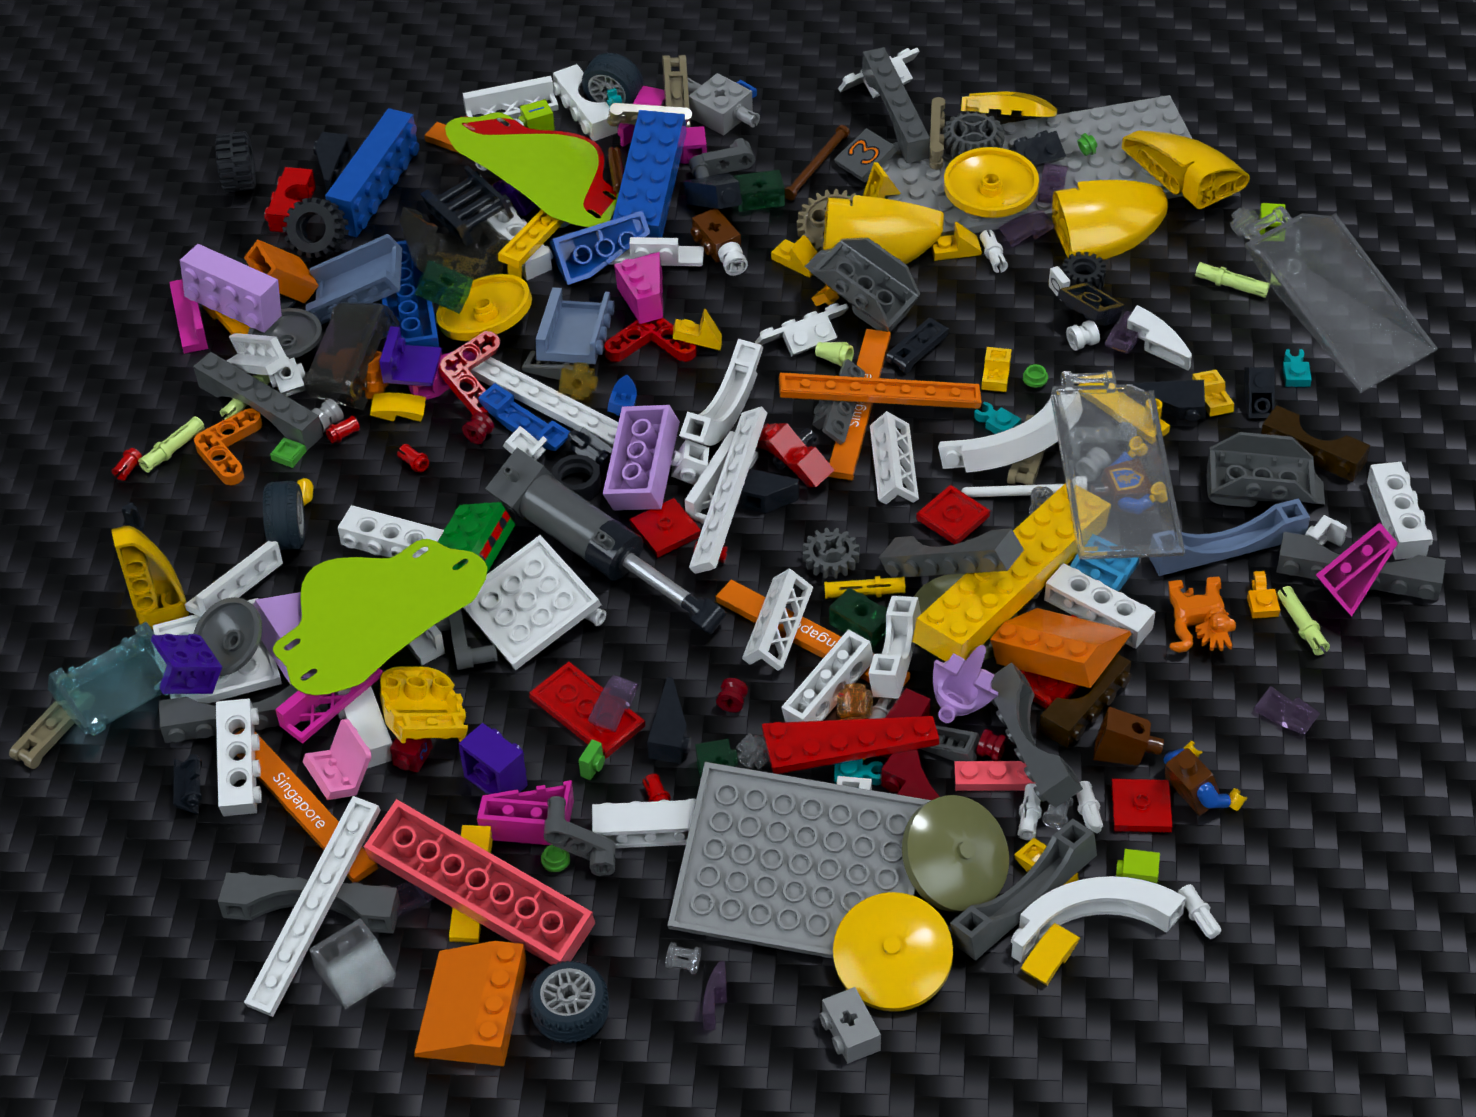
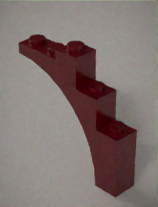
M906 688L885 718L930 716V698ZM917 749L880 755L881 757L889 758L881 769V786L885 787L889 792L926 800H934L940 797L929 784L921 768Z

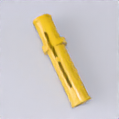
M875 576V579L824 582L825 599L867 595L882 597V594L906 593L905 577L880 579V576Z

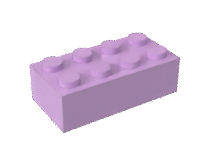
M197 244L180 259L184 297L191 301L200 303L211 310L222 313L263 333L282 316L278 279L200 244Z
M670 405L622 407L603 495L613 510L662 509L680 423Z

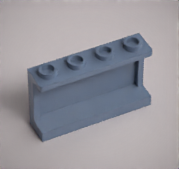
M386 234L311 267L309 273L316 279L319 286L316 289V300L306 304V311L314 314L322 325L399 292L402 247L389 234Z
M552 287L535 339L537 361L596 364L598 355L603 353V341H606L607 328H610L611 315H614V301H610V292L604 293L602 303L563 301L562 288Z

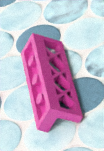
M182 279L169 282L184 354L208 349L199 303L184 297Z
M378 668L363 683L356 687H351V691L346 695L336 696V692L310 695L298 690L275 709L280 727L303 744L379 680L383 673L382 670ZM331 703V708L326 712L315 713V708L320 704ZM300 721H310V725L302 732L294 727Z

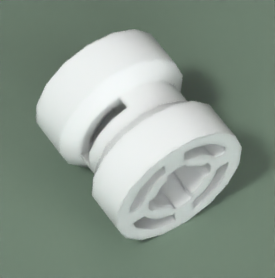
M736 242L722 245L718 251V256L723 263L726 273L731 276L743 273L747 269L748 262L743 255L740 245Z
M1091 320L1083 322L1081 326H1070L1066 330L1069 345L1075 351L1084 348L1086 344L1094 345L1100 341L1097 325Z

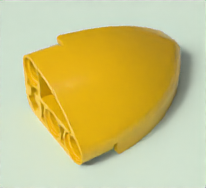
M1142 130L1128 134L1122 140L1121 148L1171 193L1177 195L1183 192V196L1197 209H1203L1241 191L1250 180L1249 174L1234 161L1198 140L1172 133Z
M1128 180L1081 181L1077 183V188L1054 191L1052 222L1068 259L1071 254L1076 256V252H1080L1081 255H1084V252H1089L1088 256L1096 254V259L1101 257L1102 260L1134 248L1148 238L1165 218L1168 209V199L1161 187L1144 182Z
M855 195L852 206H850V199L828 197L825 210L823 250L835 247L844 238H869L900 259L904 264H907L918 258L940 238L944 226V213L912 203L877 197Z
M132 526L112 529L117 555L140 626L150 630L153 629V625L187 617L189 612L185 608L186 598L179 579L167 557L138 529Z

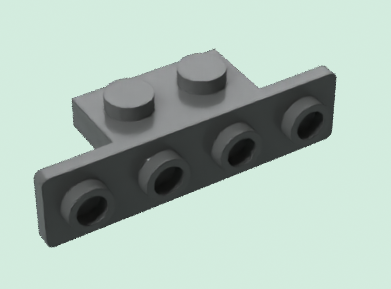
M849 359L843 361L839 376L864 377L865 371ZM819 400L814 409L815 416L812 425L819 430L822 429L823 433L838 444H843L846 440L857 402Z

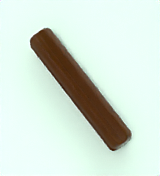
M610 147L608 149V160L613 191L619 193L624 174L621 151L618 147Z

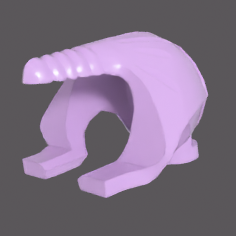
M979 645L967 660L953 653L945 663L939 660L934 661L933 687L935 698L941 707L938 714L941 721L950 723L956 716L975 712L998 696V692L991 687L994 674L981 669L983 659L985 658L984 654L986 653L984 645Z

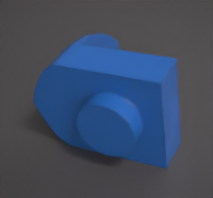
M628 375L620 378L614 385L608 402L607 412L620 416L622 407L635 406L637 389Z

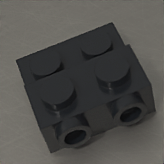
M1087 282L1061 288L1057 298L1065 302V306L1074 309L1080 314H1084L1085 318L1101 326L1117 323L1125 306Z

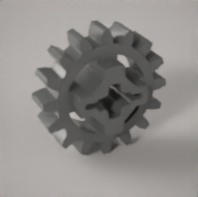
M825 528L824 533L821 534L816 530L815 537L808 536L807 543H803V562H806L807 570L813 568L814 575L821 572L825 579L829 574H832L834 579H837L838 573L847 576L848 569L855 570V563H859L860 546L856 544L855 537L849 538L848 531L840 534L839 528H835L834 532H830L828 528Z

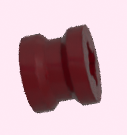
M476 412L471 417V422H466L463 425L462 431L468 440L475 444H481L485 440L486 435L491 434L494 430V423L486 414Z
M727 678L721 684L722 692L718 694L716 703L721 709L728 712L741 711L744 705L743 698L747 696L748 687L739 679Z
M985 729L978 743L977 755L981 757L987 755L993 761H1000L1007 746L1008 736L1003 734L997 736L993 734L992 730Z

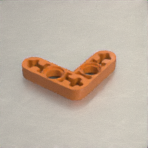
M248 408L205 429L195 436L194 443L197 453L224 484L236 485L243 480L242 465L227 447L260 430L262 427L261 414L253 408ZM227 429L235 430L229 435L222 434ZM215 456H225V458L220 461L213 460Z

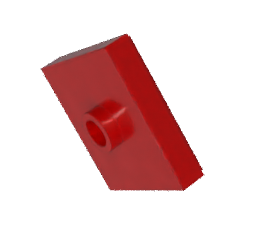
M949 485L916 514V520L955 545L960 543L990 517V510L957 488Z
M675 498L664 502L662 509H650L630 519V526L642 537L644 543L657 558L699 538L701 529Z
M1112 779L1114 831L1172 832L1169 780Z

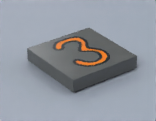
M866 128L834 161L844 170L861 181L866 182L873 163L878 162L882 167L897 152V149L893 144Z

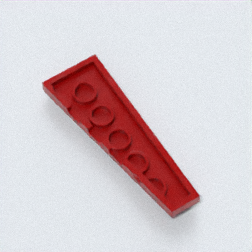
M933 716L762 724V732L773 774L939 745V735Z

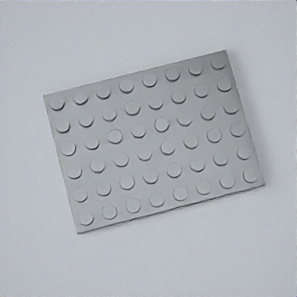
M705 762L667 926L672 930L834 959L833 943L837 928L844 916L856 904L868 897L881 893L898 892L915 895L916 889L908 878L902 858L903 834L914 812L931 800Z

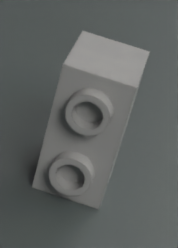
M856 987L822 1000V1012L819 1013L820 1021L825 1030L830 1029L833 1035V1046L838 1055L843 1054L847 1064L881 1051V1034Z

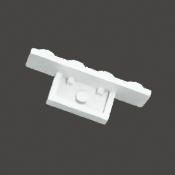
M907 48L901 51L895 58L889 56L903 85L913 79L905 63L912 61L920 52L918 48L913 50ZM862 70L857 75L851 73L845 76L838 88L840 92H843L864 82L873 98L880 96L875 89L868 86Z
M630 237V249L609 263L614 265L626 259H635L660 252L661 266H702L704 248L702 246H679L678 238Z
M835 303L825 308V311L818 314L817 311L806 314L803 320L797 322L795 319L789 320L776 330L773 327L767 328L759 333L760 336L755 343L763 345L783 337L792 357L816 348L818 342L835 341L837 336L830 320L843 315L849 307L847 303L841 306Z

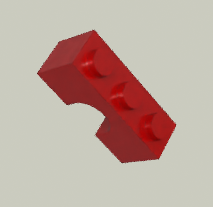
M285 167L282 176L278 178L277 189L271 195L270 206L265 209V221H268L270 231L283 232V227H287V222L283 221L284 217H289L290 215L287 213L289 208H295L294 203L297 201L303 202L302 199L312 198L316 187L312 169Z

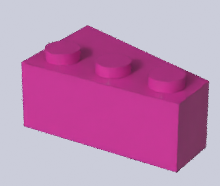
M660 252L635 259H626L614 264L617 288L638 322L643 324L663 318V274Z
M1378 523L1317 573L1316 576L1352 617L1398 543L1384 526Z
M572 780L564 781L563 785L556 787L536 786V790L519 793L518 790L483 795L477 816L478 826H491L492 838L495 841L552 845L544 839V821L548 817L547 800L553 796L563 797L566 800L565 820L570 822L574 804Z

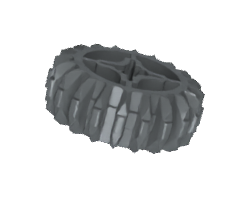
M967 111L964 115L958 113L957 117L953 116L950 121L946 122L942 134H944V149L946 154L952 156V159L976 148H1002L1005 138L1000 121L995 120L994 116L987 117L986 113L978 114L977 111L975 113Z

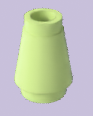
M818 342L815 348V355L842 366L843 361L846 359L852 362L854 348L847 342Z

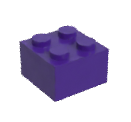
M481 723L458 743L464 777L486 794L518 790L520 793L528 786L523 750L516 743L511 744L504 739L498 730L491 729L484 723Z

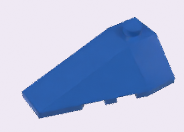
M642 210L554 238L549 243L556 264L566 284L570 285L591 278L630 249V237H646L650 234V230Z

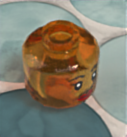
M845 684L844 688L838 691L837 715L840 718L853 720L868 719L872 716L873 693L866 689L865 684Z

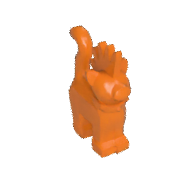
M1220 577L1207 578L1206 592L1203 595H1194L1193 588H1188L1186 592L1182 593L1180 590L1184 588L1182 580L1168 581L1170 602L1174 607L1175 632L1182 640L1181 642L1171 643L1169 645L1170 649L1178 653L1188 651L1193 645V636L1187 627L1197 625L1195 627V631L1198 632L1197 638H1203L1201 641L1202 646H1205L1210 641L1211 651L1217 645L1219 650L1223 651L1224 644L1228 649H1232L1228 633L1235 631L1236 622L1228 617L1229 613L1226 612L1223 600L1219 594L1221 589Z

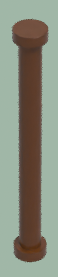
M839 125L836 128V133L790 186L783 190V195L786 199L794 200L798 190L840 141L849 136L850 130L847 126Z

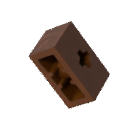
M714 208L692 217L691 235L693 239L702 245L705 253L708 256L710 255L716 263L721 261L718 251L722 245L736 242L741 247L740 233L718 209Z

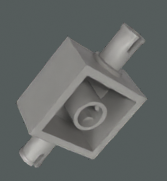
M718 73L703 85L693 81L691 78H687L688 94H690L689 109L692 112L691 119L723 136L741 121L752 128L758 125L760 115L753 112L751 90Z

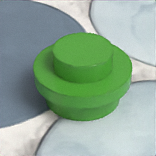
M1086 133L1082 134L1081 138L1077 140L1081 152L1085 156L1096 154L1098 145L1092 135L1088 136Z
M1037 364L1030 365L1023 373V381L1030 387H1042L1048 381V374L1043 366Z
M552 844L542 853L541 862L546 870L560 872L569 865L570 854L568 851L555 847Z

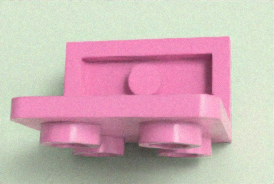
M342 719L330 750L306 753L303 763L327 800L356 796L368 764L371 761V751L350 720Z

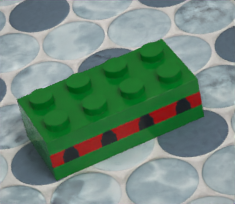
M501 502L459 505L455 510L453 517L444 528V532L437 542L450 549L465 550L477 554L486 563L488 572L513 530L515 523ZM468 559L461 560L452 569H460L468 563Z

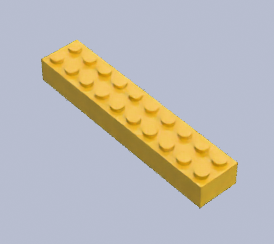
M1066 482L1013 530L1024 551L1009 570L966 573L916 618L912 642L945 662L950 659L953 653L967 660L979 645H983L1005 621L1013 617L1046 585V582L1063 563L1068 565L1078 552L1081 553L1092 536L1097 537L1106 529L1111 506Z

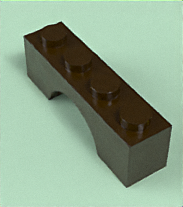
M1276 405L1264 421L1261 434L1293 437L1313 456L1315 466L1352 482L1355 480L1367 463L1370 449L1369 444L1348 435L1337 440L1316 439L1302 429L1299 414Z
M1117 653L1093 684L1092 690L1088 694L1076 699L1057 697L1041 714L1039 732L1066 748L1074 740L1078 741L1082 737L1085 727L1090 722L1094 723L1098 719L1101 709L1105 705L1109 706L1113 702L1116 692L1121 687L1125 688L1132 677L1130 673L1131 661Z

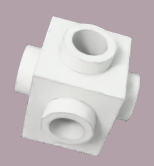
M287 357L290 363L270 375L269 379L273 388L278 387L281 394L290 396L305 391L302 378H305L306 374L302 363L296 364L295 358L289 359Z
M686 439L680 449L673 452L671 477L695 485L709 464V448Z

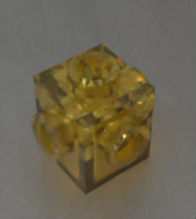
M575 362L574 365L565 364L561 370L558 393L570 394V398L576 400H584L585 397H589L592 391H596L598 377L594 376L595 369L589 368V364Z

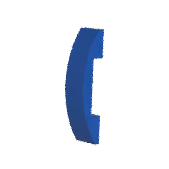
M496 383L478 397L481 405L511 432L514 433L521 426L538 441L544 436L547 439L543 445L544 449L556 451L568 440L570 431L553 420L548 424L514 402L513 394Z

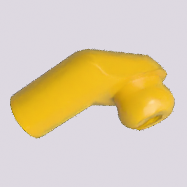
M303 478L298 480L297 483L302 491L303 504L306 505L313 499L314 486L309 479Z

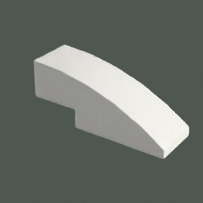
M1137 305L1127 320V333L1145 341L1144 351L1189 371L1192 354L1186 344L1163 320Z

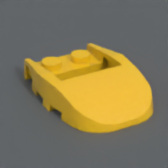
M1000 91L972 93L969 96L962 97L961 111L989 113L990 109H1000L1001 114L1011 115L1012 110L1021 111L1023 116L1054 117L1057 115V109L1051 103L1026 93Z
M393 667L382 673L380 678V698L385 724L401 743H406V738L417 740L423 738H458L461 742L466 737L468 725H464L466 713L465 709L462 708L463 698L461 694L454 692V683L445 673L429 667Z

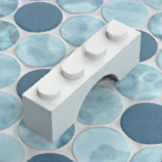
M577 64L553 72L554 94L558 95L563 106L570 110L574 121L580 123L584 134H588L593 141L618 133L617 126L613 127L607 123L610 109L607 102L596 103L584 99L586 97L582 88L584 72Z
M891 596L886 613L884 648L882 654H874L868 673L873 697L899 698L901 696L915 643L912 640L916 618L921 615L918 597Z

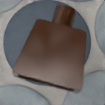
M1108 707L1096 736L1093 760L1139 765L1145 752L1156 755L1161 754L1164 739L1150 736L1151 723L1149 720Z

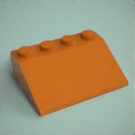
M1035 608L1005 621L990 641L997 664L1007 666L1012 662L1019 670L1091 688L1131 636V632Z
M491 941L439 951L414 1053L415 1057L497 1066L505 1065L527 964L524 944Z

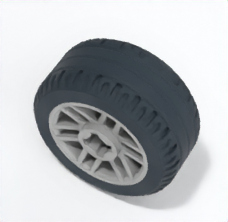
M615 53L597 55L590 62L582 76V88L585 95L591 102L596 103L607 102V90L616 88L617 96L621 95L622 103L633 104L644 86L642 74L636 65L626 57Z
M295 481L270 482L264 487L263 521L267 542H278L280 550L299 549L304 544V504L300 485Z
M562 961L561 963L558 962L548 966L547 969L545 968L537 975L530 988L529 1005L533 1023L542 1035L559 1043H577V1041L581 1042L590 1038L591 1035H595L604 1025L609 1012L608 989L603 977L596 969L578 961Z

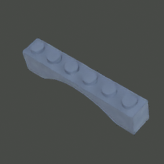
M1298 498L1275 504L1251 521L1226 531L1211 534H1190L1174 530L1151 536L1149 559L1158 575L1162 576L1278 546L1282 543L1284 532L1305 535L1308 530L1310 516Z

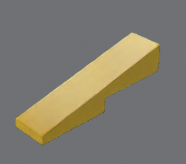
M462 825L461 837L491 853L493 842L491 826ZM452 907L449 940L453 942L479 943L482 924Z

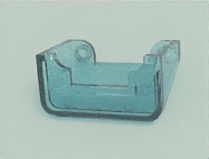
M147 622L134 628L136 635L129 639L127 637L123 638L120 645L76 669L72 666L68 668V673H65L60 668L49 674L48 690L84 734L91 733L92 736L101 733L105 730L107 724L163 694L159 686L167 664L151 642L152 635L155 634Z

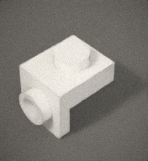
M519 426L505 441L503 447L511 454L518 447L537 461L546 450L543 448V445L547 439L543 436L538 441Z
M1324 515L1315 527H1309L1305 535L1311 536L1322 546L1327 540L1342 546L1345 541L1347 526Z

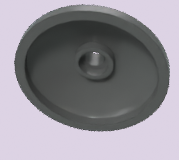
M296 308L281 309L282 316L265 333L251 327L248 331V334L277 337L284 353L289 359L307 354L319 343L322 337V327L319 319L306 310Z
M226 598L212 605L202 615L193 633L200 635L222 665L219 676L230 675L245 666L255 654L261 640L262 620L260 613L253 604L242 598Z

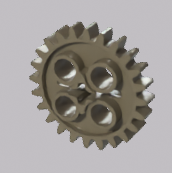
M837 189L831 195L828 190H825V196L823 197L816 193V200L808 198V205L803 204L802 212H798V237L805 235L817 252L823 250L825 210L828 197L850 199V206H852L853 197L856 193L849 197L847 196V190L842 195L838 193Z

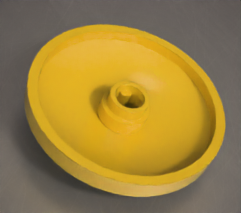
M983 147L966 151L955 157L949 163L944 173V191L947 198L960 210L975 216L998 218L1016 214L1031 205L1038 194L1039 175L1035 166L1023 155L1008 149Z
M509 274L484 276L467 282L452 291L438 307L436 313L437 323L441 332L453 340L470 341L485 331H491L497 335L515 325L526 315L532 303V295L527 283L520 277Z
M889 892L868 897L848 911L840 922L834 937L833 957L838 977L846 990L856 987L865 1005L883 1011H904L927 1002L942 988L952 967L953 945L947 924L930 904L913 895Z

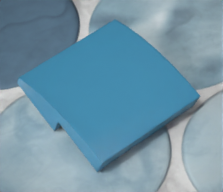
M1092 536L1082 553H1077L1070 567L1076 568L1083 574L1119 591L1139 564V557Z

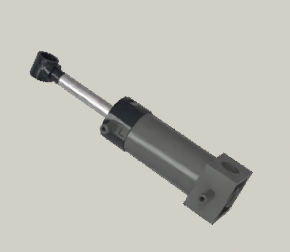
M518 447L485 488L506 509L526 523L530 524L532 522L610 580L616 581L621 579L631 571L688 611L690 620L706 633L712 635L727 615V612L708 598L697 599L640 559L644 543L640 535L631 531L618 520L611 518L558 481L545 466Z

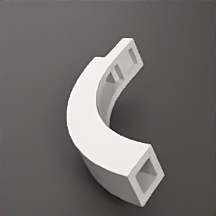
M738 339L728 370L717 394L702 413L697 415L687 412L679 435L680 437L712 446L719 443L729 433L739 418L758 374L756 368L763 351L762 345Z
M1078 389L1053 391L1050 400L1041 411L1024 423L1004 432L976 439L940 442L938 449L943 469L965 467L966 472L994 469L1021 461L1052 446L1064 437L1080 418L1082 406Z
M1094 877L1067 883L1042 895L1020 914L1019 929L1016 930L1011 939V957L1022 962L1054 923L1062 925L1071 920L1091 915L1127 916L1142 920L1168 933L1182 916L1186 897L1159 884L1129 877Z

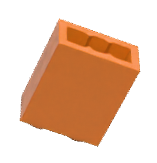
M258 239L244 257L249 267L278 279L280 294L302 303H306L319 286L299 256Z

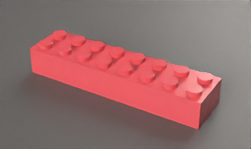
M397 799L363 846L369 859L507 940L513 943L524 944L526 951L550 965L557 964L558 962L561 963L562 961L571 962L595 925L592 911Z

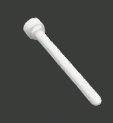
M1075 478V481H1070V484L1087 493L1086 478ZM1064 484L964 487L961 492L969 497L1053 495Z

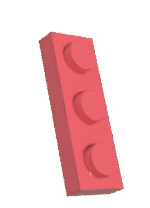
M1022 761L954 762L955 791H1025V786L1033 782L1026 775L1024 768L1027 766Z

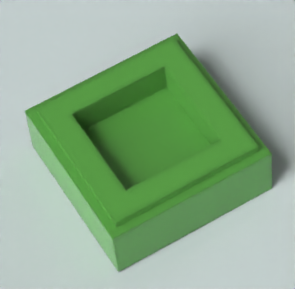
M283 438L270 454L271 460L293 468L306 453V446Z

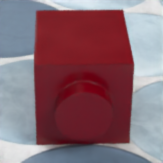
M396 737L390 747L393 765L402 770H411L418 773L433 748L431 738L419 740L406 738V743H401Z

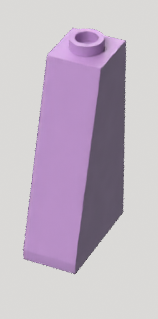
M301 592L257 599L253 604L260 613L262 620L261 640L290 685L287 667L275 656L273 646L280 638L297 627L301 622ZM293 640L292 642L287 644L284 647V649H292L297 644H299L301 640ZM311 669L301 679L312 677L317 673V669Z

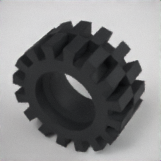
M1076 252V256L1071 254L1069 259H1064L1062 271L1070 279V286L1087 282L1101 290V287L1104 286L1106 264L1102 262L1101 257L1096 259V254L1088 256L1089 252H1084V255ZM1083 272V273H1088L1089 275H1081V274H1078V273Z

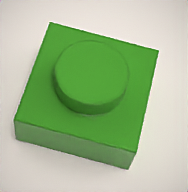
M591 740L579 758L581 777L591 780L595 772H599L605 762L602 743Z

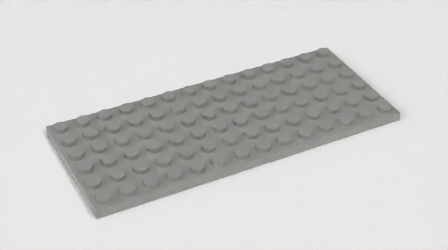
M1170 95L1058 114L1054 117H1041L1001 124L1005 137L1003 149L1009 150L1018 138L1025 136L1027 139L1033 138L1037 133L1045 130L1048 133L1057 131L1066 157L1063 160L1036 167L1039 175V188L1035 200L1026 209L1016 214L998 218L975 216L960 210L950 202L944 191V173L953 159L951 155L946 154L945 149L941 156L943 158V167L935 170L930 168L929 158L906 163L899 149L898 142L891 143L896 147L897 152L882 166L901 193L899 195H885V199L912 203L943 212L944 226L941 236L954 235V222H958L973 233H979L985 230H996L1052 220L1054 191L1077 188V183L1081 181L1128 180L1144 182L1161 187L1167 199L1181 197L1183 192L1177 195L1171 193L1121 148L1124 136L1139 130L1172 133L1191 139L1192 137ZM1086 133L1088 136L1092 135L1098 145L1096 154L1085 156L1081 152L1077 140L1081 138L1082 134Z

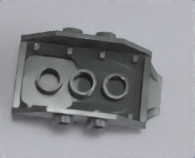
M869 238L841 239L835 247L820 250L804 266L819 280L851 303L854 314L876 330L892 331L908 314L920 296L908 266Z
M1239 432L1211 446L1209 449L1207 494L1208 498L1216 504L1252 507L1259 501L1287 502L1299 498L1301 503L1325 505L1324 484L1315 473L1313 456L1293 437Z

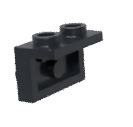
M1045 130L1037 133L1033 138L1027 139L1026 136L1018 138L1009 149L1026 157L1035 168L1063 160L1066 157L1057 131L1048 133Z

